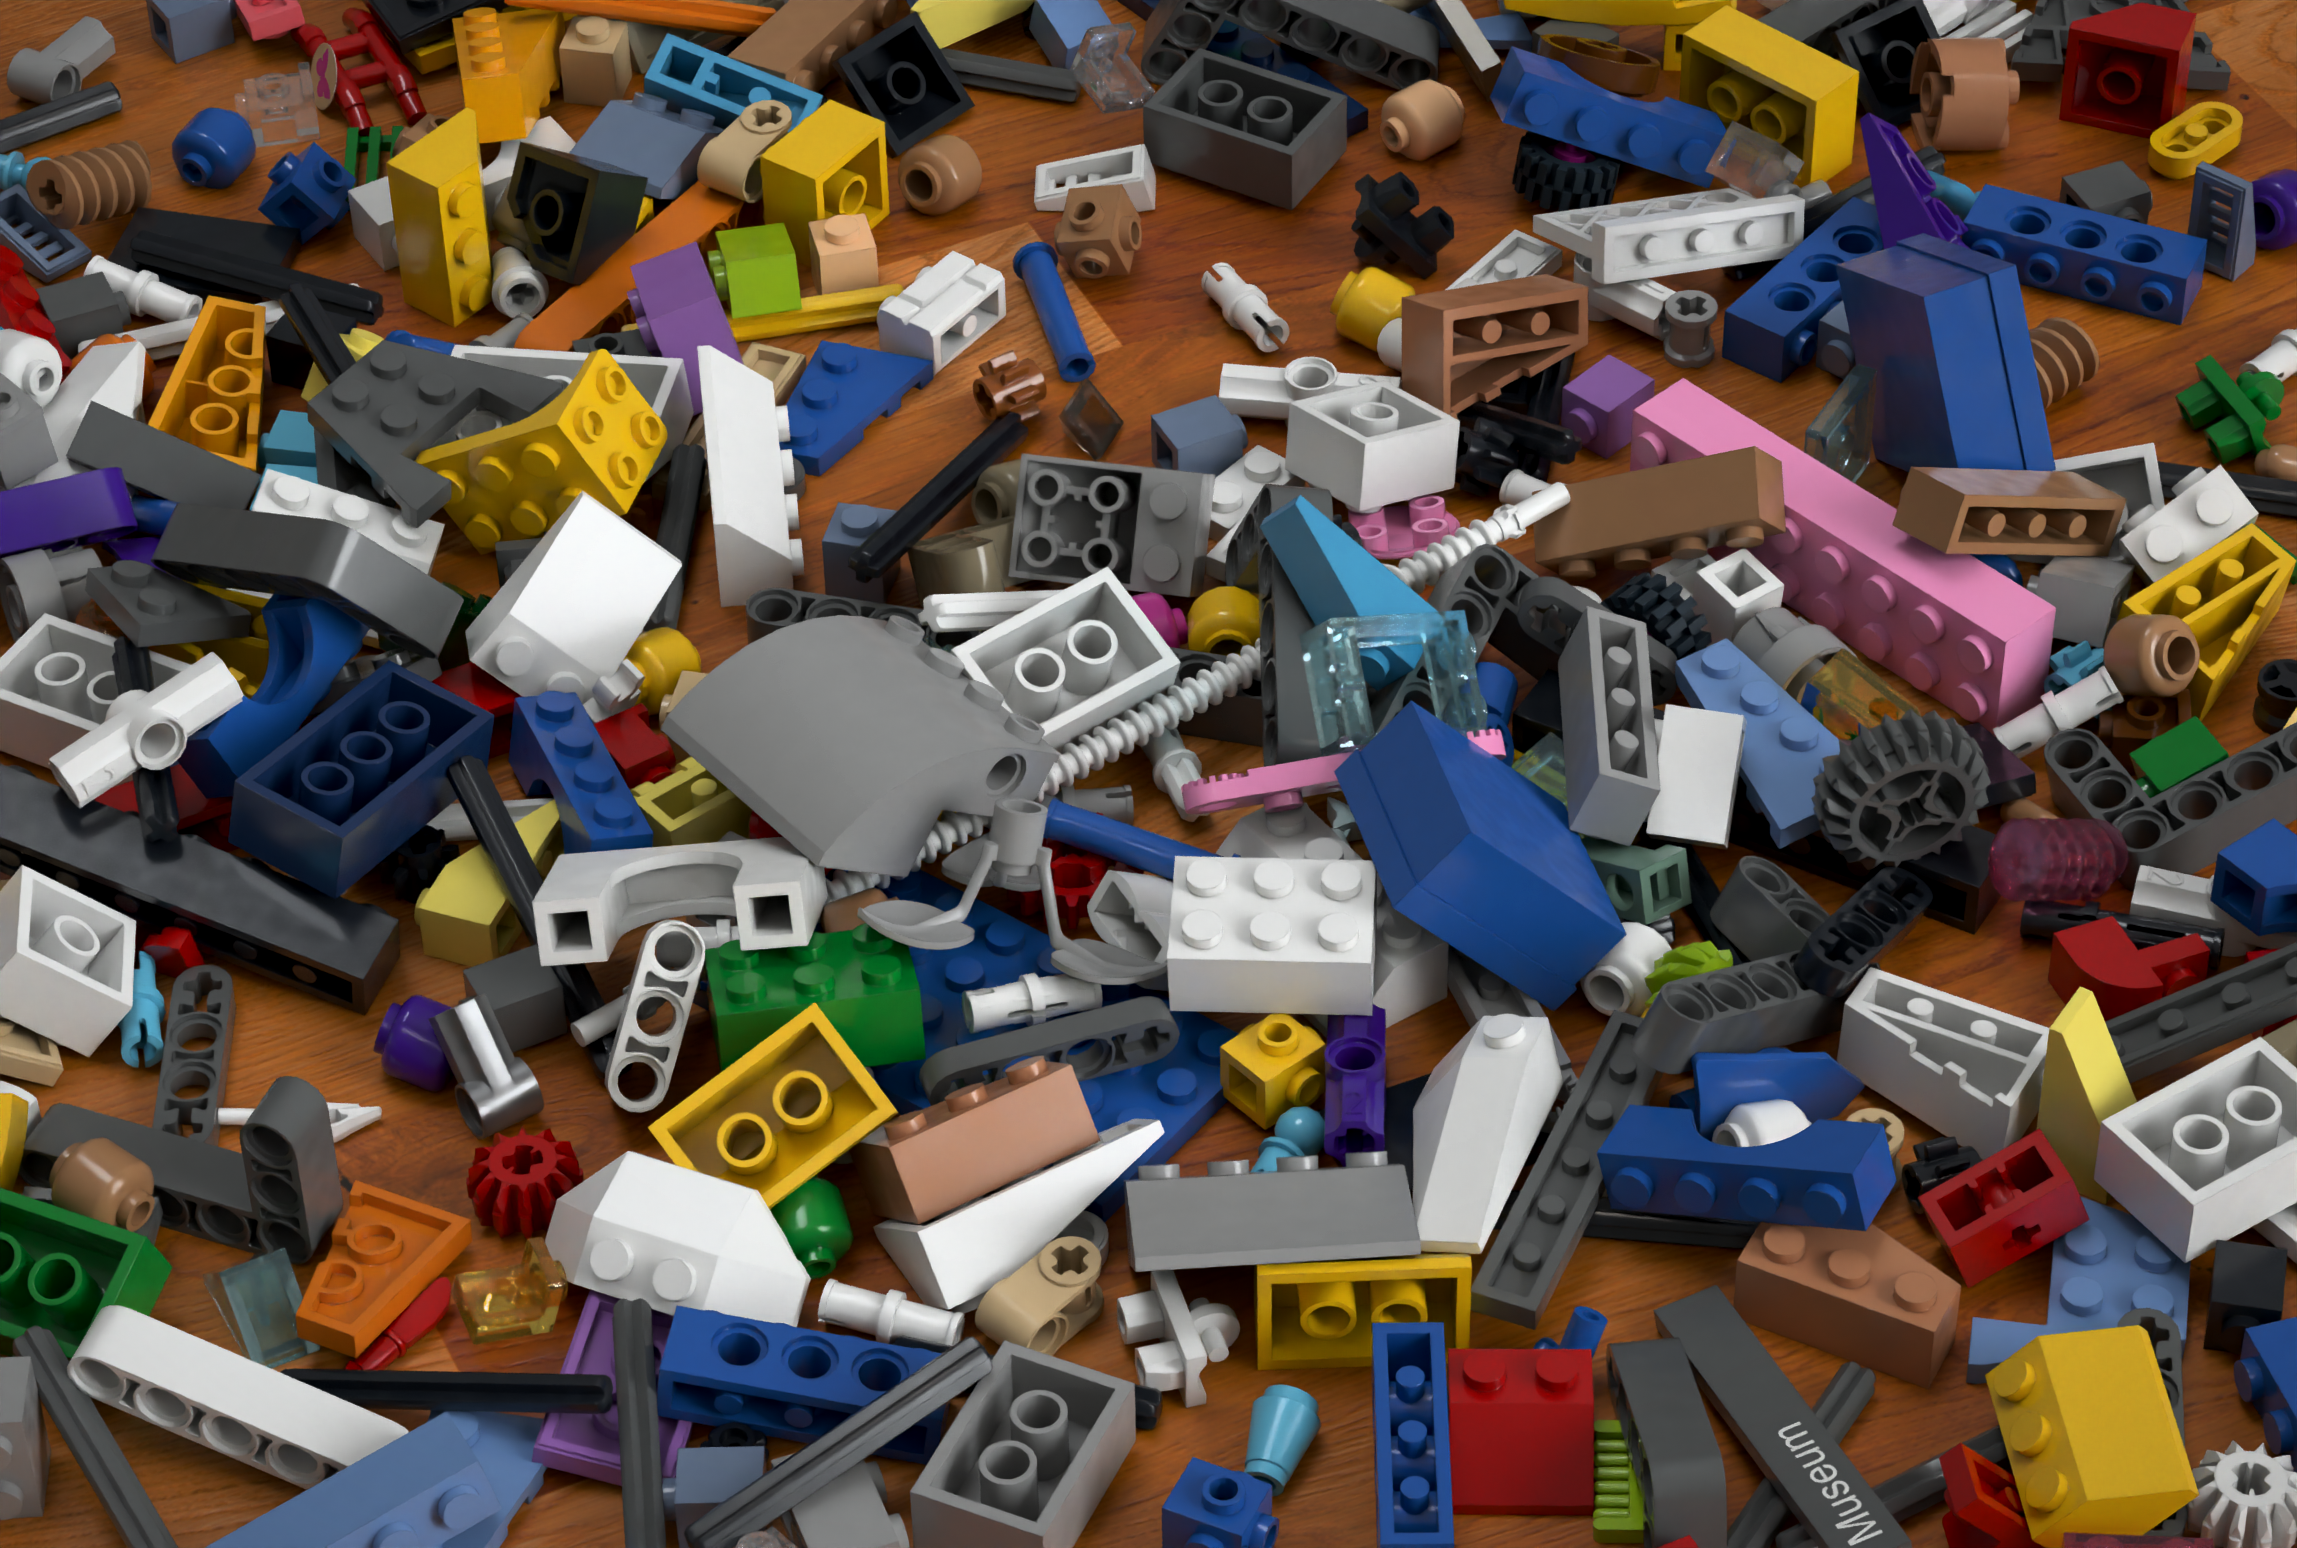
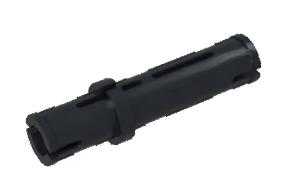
M2034 896L2026 897L2020 925L2021 938L2031 937L2053 941V933L2113 916L2138 950L2198 933L2210 949L2208 968L2215 971L2219 969L2225 928L2218 927L2215 929L2167 921L2160 918H2149L2102 910L2100 902L2088 900L2085 906L2036 899Z

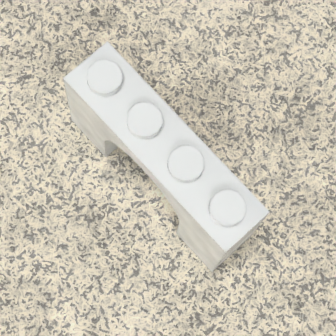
M784 837L561 854L558 856L532 901L541 966L608 961L618 940L625 933L655 921L690 915L712 914L737 917L741 951L807 946L828 894L824 867H817Z

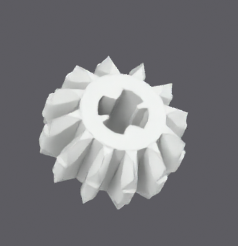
M2232 1440L2224 1454L2213 1450L2206 1451L2199 1467L2192 1470L2199 1496L2187 1504L2188 1530L2201 1533L2200 1538L2202 1539L2203 1548H2291L2295 1544L2297 1537V1472H2293L2291 1456L2269 1457L2264 1442L2255 1451H2244L2234 1440Z

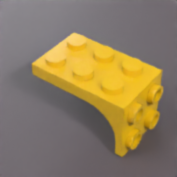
M599 349L589 353L578 374L567 388L536 413L510 425L420 451L415 462L451 480V500L443 508L480 555L496 551L495 542L543 538L544 532H548L582 490L616 515L627 514L664 447L668 433L659 416L646 402L606 349Z

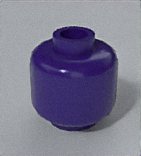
M2290 169L2277 170L2252 181L2256 246L2274 251L2297 243V171Z
M422 995L411 996L403 1005L393 1003L383 1019L374 1045V1052L382 1055L381 1063L385 1073L429 1092L437 1093L442 1091L449 1084L454 1074L428 1019L453 1007Z

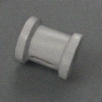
M1684 290L1672 294L1666 300L1665 316L1670 322L1669 335L1664 339L1663 350L1665 352V359L1672 365L1680 368H1699L1713 360L1715 347L1713 339L1710 337L1711 324L1717 319L1718 304L1712 296L1697 290Z

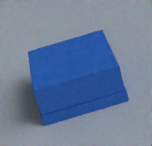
M1922 233L1897 241L1896 246L1836 265L1876 459L1906 472H1909L1911 467L2056 470L2015 264Z
M1410 701L1361 751L1356 749L1334 771L1392 907L1550 1010L1555 1011L1577 990L1575 984L1627 935L1578 832L1569 830L1568 811L1564 803L1413 701Z

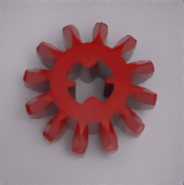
M522 1125L517 1136L508 1138L495 1132L491 1147L475 1148V1156L472 1161L473 1166L468 1168L469 1177L466 1178L468 1198L472 1199L474 1213L478 1217L481 1226H494L501 1239L515 1231L522 1232L529 1242L534 1231L540 1229L548 1231L557 1199L584 1181L583 1169L579 1168L577 1155L572 1149L570 1141H557L550 1128L536 1136L529 1135Z

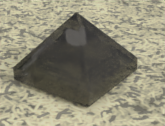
M1089 379L1080 383L1059 415L1063 432L1095 461L1103 456L1124 424L1123 420Z

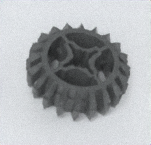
M1910 708L1900 720L1894 721L1885 713L1880 725L1868 729L1860 724V735L1853 740L1840 739L1839 755L1822 758L1824 772L1813 778L1816 789L1815 795L1811 798L1814 804V814L1820 823L1819 827L1826 841L1831 843L1833 848L1843 855L1848 863L1859 861L1867 870L1875 868L1880 863H1883L1886 867L1893 866L1897 868L1901 861L1917 860L1930 852L1940 855L1941 846L1949 840L1962 841L1961 828L1978 823L1977 809L1989 802L1986 787L1991 781L1979 745L1974 738H1970L1968 732L1961 725H1958L1954 718L1945 720L1935 710L1920 717Z

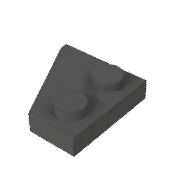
M121 560L109 567L88 568L85 591L137 647L249 637L252 614L248 610L146 563Z

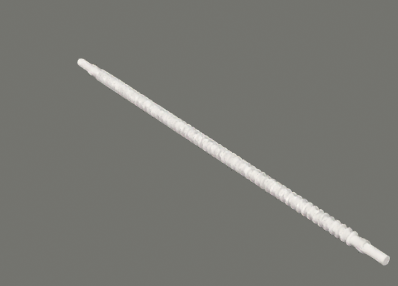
M1556 482L1514 506L1507 504L1495 509L1493 516L1489 517L1485 522L1479 519L1472 520L1469 529L1466 527L1458 528L1455 536L1446 535L1442 538L1441 544L1431 543L1427 548V552L1422 550L1416 551L1413 555V560L1409 558L1401 559L1398 567L1389 566L1387 569L1417 594L1422 593L1425 589V584L1429 586L1436 585L1439 576L1441 577L1446 570L1477 546L1483 544L1496 545V543L1503 542L1508 538L1517 539L1526 534L1525 527L1567 505L1570 502V494L1561 482ZM1257 638L1255 648L1245 645L1242 647L1240 655L1236 653L1228 654L1226 664L1221 661L1214 662L1211 666V672L1206 669L1199 670L1196 680L1191 677L1184 678L1182 689L1176 685L1170 686L1167 690V697L1161 693L1155 694L1152 699V705L1144 701L1139 703L1137 713L1133 710L1125 711L1122 721L1117 718L1110 719L1107 724L1108 730L1098 726L1092 732L1093 738L1086 734L1080 735L1077 741L1078 746L1073 743H1066L1062 749L1063 754L1060 755L1057 763L1054 762L1034 802L1042 803L1044 792L1050 796L1056 795L1059 791V784L1066 788L1071 787L1074 782V776L1079 779L1087 778L1089 767L1095 771L1101 770L1104 766V759L1110 763L1116 762L1119 758V751L1124 754L1132 753L1134 743L1139 746L1147 745L1149 735L1154 738L1161 737L1164 727L1169 730L1176 729L1179 719L1185 722L1192 720L1193 710L1200 714L1206 712L1208 702L1212 705L1221 704L1223 694L1227 697H1233L1236 695L1238 687L1242 689L1250 688L1252 678L1261 681L1260 638ZM944 810L941 814V821L936 820L911 871L916 872L920 870L921 860L927 863L935 862L937 851L943 855L950 854L952 843L964 846L967 843L968 834L974 838L980 837L983 832V826L991 829L993 817ZM837 869L833 872V881L826 878L828 898L825 905L865 889L875 888V885L881 889L888 888L890 877L896 880H902L904 877L849 870L846 873L841 869ZM702 967L695 993L700 991L701 981L706 983L704 967ZM630 985L623 988L624 995L571 1023L572 1034L580 1046L585 1047L618 1028ZM656 996L647 998L637 1009L636 1018L646 1020L656 1014L657 1008L663 1006L668 1000Z

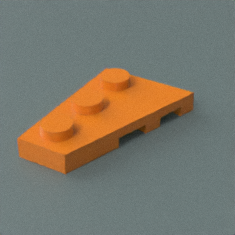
M355 1180L349 1193L350 1206L344 1218H338L332 1231V1247L325 1261L318 1263L295 1315L297 1337L357 1358L472 1242L470 1219Z

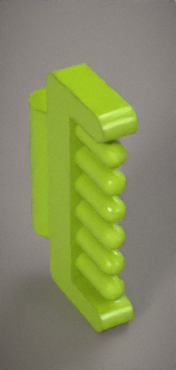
M1597 1420L1594 1422V1452L1597 1453L1594 1456V1465L1597 1467L1594 1469V1479L1597 1481L1594 1483V1493L1597 1494L1594 1497V1507L1597 1509L1593 1512V1539L1598 1543H1644L1643 1497L1622 1436L1619 1420Z

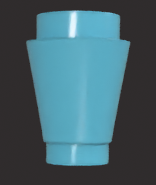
M1282 1384L1269 1386L1265 1390L1264 1395L1253 1402L1244 1466L1245 1473L1252 1475L1257 1480L1272 1485V1496L1282 1494L1285 1484L1289 1481L1321 1427L1320 1419L1317 1416L1319 1411L1317 1401L1310 1394L1299 1388Z

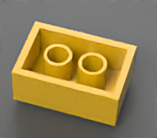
M1725 5L1683 34L1679 101L1717 113L1731 137L1726 151L1782 180L1790 181L1800 188L1817 180L1827 182L1852 164L1859 82L1858 70L1728 5Z

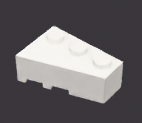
M1870 967L1845 1002L1837 1062L1858 1077L1863 1084L1948 1138L1956 1137L1957 1143L1962 1147L1972 1146L1980 1158L1985 1160L2020 1140L2039 1111L2049 1028Z

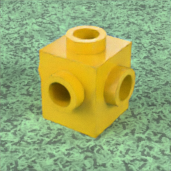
M1272 1013L1258 1023L1246 1026L1236 1037L1220 1046V1085L1223 1086V1096L1264 1130L1276 1124L1280 1115L1290 1108L1308 1107L1325 1092L1324 1053L1326 1044L1314 1029L1301 1025L1289 1014Z

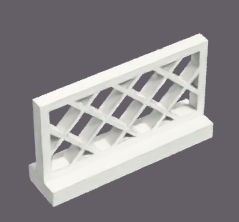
M1732 188L1533 215V232L1592 259L1591 279L1604 285L1783 259L1803 242L1805 199L1793 194L1755 199Z

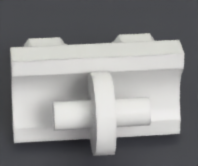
M1173 1270L1151 1271V1291L1117 1299V1324L1124 1344H1132L1155 1338L1160 1340V1343L1135 1348V1367L1140 1385L1156 1388L1160 1392L1179 1389L1186 1408L1206 1404V1392L1199 1374L1207 1365V1356L1212 1362H1220L1229 1355L1228 1347L1234 1343L1240 1332V1325L1235 1311L1228 1305L1220 1303L1210 1304L1206 1298L1193 1300L1188 1309Z

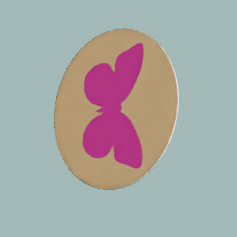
M322 43L317 48L310 73L313 101L317 108L324 110L332 102L337 82L336 58L332 47L328 43Z

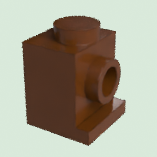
M2184 689L2177 693L2176 698L2122 695L2125 701L2120 704L2117 703L2110 707V710H2105L2098 714L2096 736L2131 776H2136L2129 753L2147 744L2151 739L2161 736L2192 718L2190 689Z

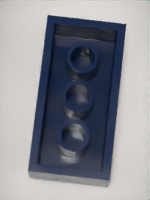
M389 660L234 781L228 842L336 899L458 799L447 778V770L450 765L458 762L459 758L464 755H471L474 758L481 759L487 769L495 715Z

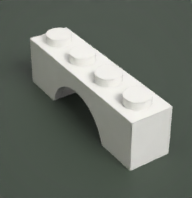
M551 116L538 120L526 139L501 141V149L497 158L482 170L489 232L495 230L491 218L508 182L512 178L520 142L569 153L576 145L575 141ZM388 176L348 190L354 237L384 271L399 266Z

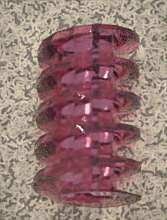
M2012 818L2002 824L1997 831L1988 856L1989 876L1994 888L2003 898L2015 902L2025 900L2032 902L2041 900L2089 901L2098 899L2108 891L2112 883L2123 875L2129 862L2127 844L2121 832L2111 822L2099 818Z

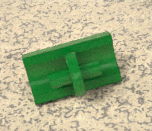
M2211 355L2196 362L2195 365L2200 381L2177 394L2175 398L2181 416L2192 430L2200 428L2217 417L2222 419L2203 430L2206 442L2213 455L2224 465L2247 452H2250L2256 458L2261 450L2270 449L2272 446L2263 437V432L2266 426L2265 418L2272 421L2281 414L2279 405L2284 397V385L2278 377L2268 371L2258 372L2253 375L2250 372H2244L2237 377L2235 384Z

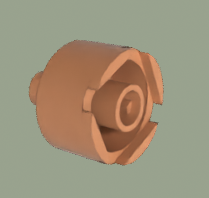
M1994 37L1935 38L1927 39L1928 42H1921L1914 55L1910 77V94H1920L1921 113L1911 114L1912 128L1919 147L1933 146L1936 151L2005 150L2009 142L2008 108L2009 104H2016L2018 102L2020 80L2016 70H2008L2004 40Z

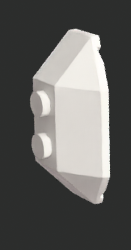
M633 1151L625 1152L557 1199L538 1263L539 1267L575 1285L619 1299L624 1298L633 1301L641 1298L648 1302L651 1309L674 1316L676 1306L678 1305L700 1310H714L727 1315L771 1323H785L793 1327H797L811 1280L801 1261L797 1260L785 1234L758 1190Z

